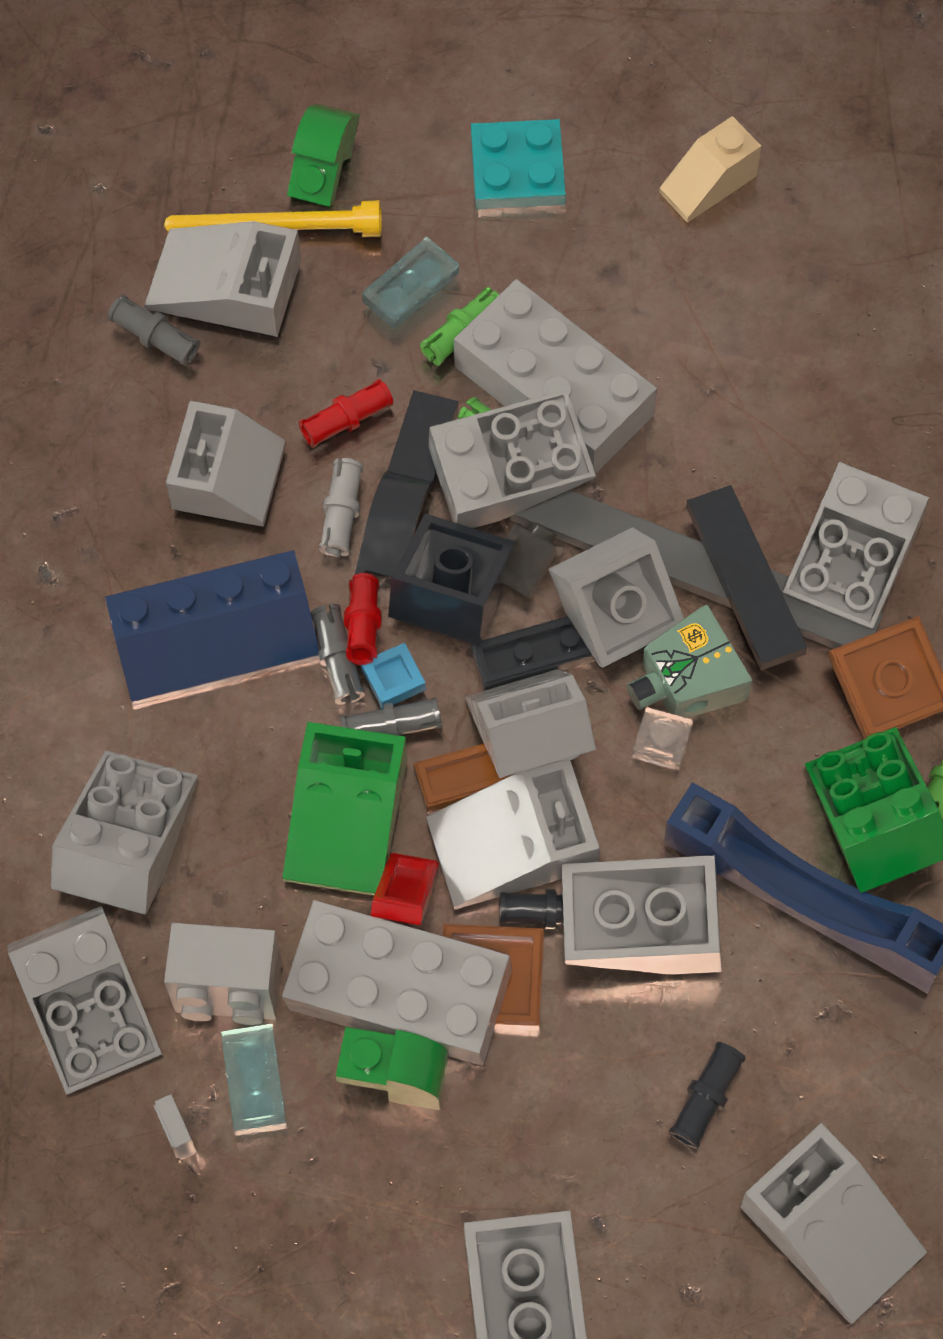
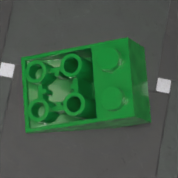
M307 722L297 770L282 877L284 882L375 895L390 853L407 764L406 737Z
M897 727L884 732L874 733L862 741L837 751L827 752L820 758L805 763L807 772L860 893L943 861V820L940 811Z

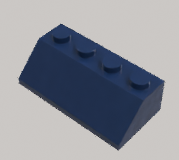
M294 550L105 596L132 706L319 659V647Z

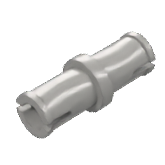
M337 458L333 461L329 496L323 499L322 511L326 515L322 539L319 544V551L329 556L340 557V550L342 556L349 555L353 519L359 516L360 511L357 495L360 476L363 472V464L357 460L342 458L341 461Z

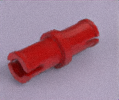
M378 379L371 385L348 397L342 394L334 398L332 401L333 405L307 419L300 420L298 422L299 429L307 444L314 448L319 443L345 429L351 432L359 428L360 421L386 407L392 406L394 403L393 397L387 385L381 379Z
M368 573L355 574L352 576V580H349V606L344 611V626L348 630L346 657L350 662L357 665L370 664L373 662V658H377V631L382 625V612L378 608L379 580L374 575Z

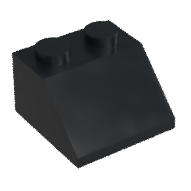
M425 513L391 577L388 617L479 646L495 614L515 549V541Z

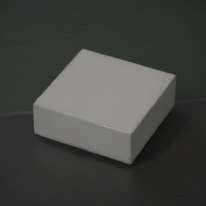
M172 1094L154 1101L156 1104L154 1105L155 1111L176 1158L183 1160L197 1153Z

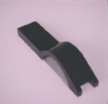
M413 390L388 470L381 478L372 501L355 574L371 572L392 577L414 536L416 524L426 496L430 491L433 492L438 476L429 450L430 427L455 420L458 413V401Z

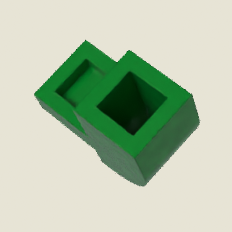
M321 104L310 105L306 109L298 126L291 153H295L287 196L329 207L334 205L342 163L352 156L360 114Z
M345 1027L335 1076L336 1082L388 1091L389 1102L440 1110L449 1063L448 1050L434 1040L406 1031L396 1030L395 1035Z

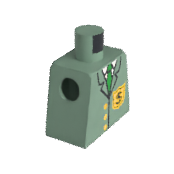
M705 605L650 642L644 648L642 662L646 675L627 683L629 696L638 710L662 700L674 720H683L748 700L752 679L709 606Z

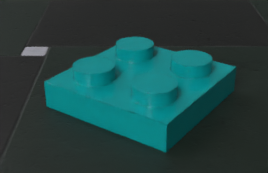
M560 119L471 123L476 209L565 205L566 192Z

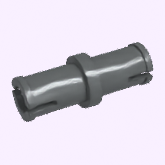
M122 294L120 298L118 297L108 312V320L115 322L138 336L140 344L147 348L156 347L179 361L183 366L191 363L198 353L201 344L198 339L192 338L169 324L167 316L160 312L151 313L128 299L126 295Z
M329 604L330 612L327 613L325 605H322L311 611V617L321 650L318 652L319 661L322 666L327 668L335 703L340 705L346 704V696L349 697L350 703L362 699L365 696V691L362 688L356 664L350 662L346 657L348 637L341 616V608L338 604Z
M437 697L400 706H394L393 702L383 704V709L340 716L342 727L397 736L443 728Z

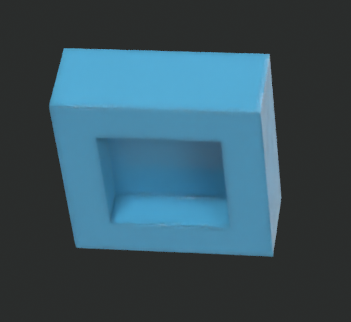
M405 643L378 654L376 659L373 658L372 663L361 665V670L381 709H383L384 703L393 702V705L426 690V682Z

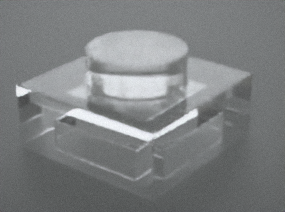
M646 707L633 748L632 758L679 771L692 730L693 720Z

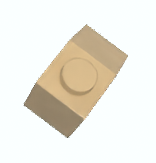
M732 116L696 140L661 185L659 193L688 223L757 177L762 146Z

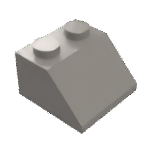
M633 527L549 569L566 614L594 659L602 668L648 645L684 619L656 541Z

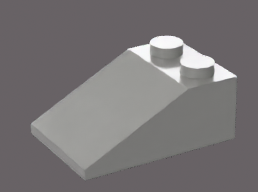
M714 855L562 864L566 964L661 974L722 972L717 874Z

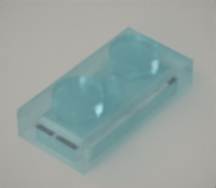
M425 237L362 292V302L395 330L459 274V263L431 239Z
M272 1024L221 1031L235 1136L286 1129L287 1125Z

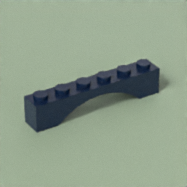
M693 782L667 821L664 844L687 857L714 855L716 873L925 993L928 994L943 968V923L914 907L894 903L866 892L860 893L859 889L819 870L772 839L751 822L736 806Z

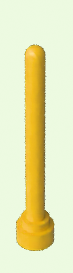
M380 200L361 201V205L353 206L352 210L171 215L164 222L165 229L168 232L169 229L255 221L294 230L353 229V233H362V237L382 236Z

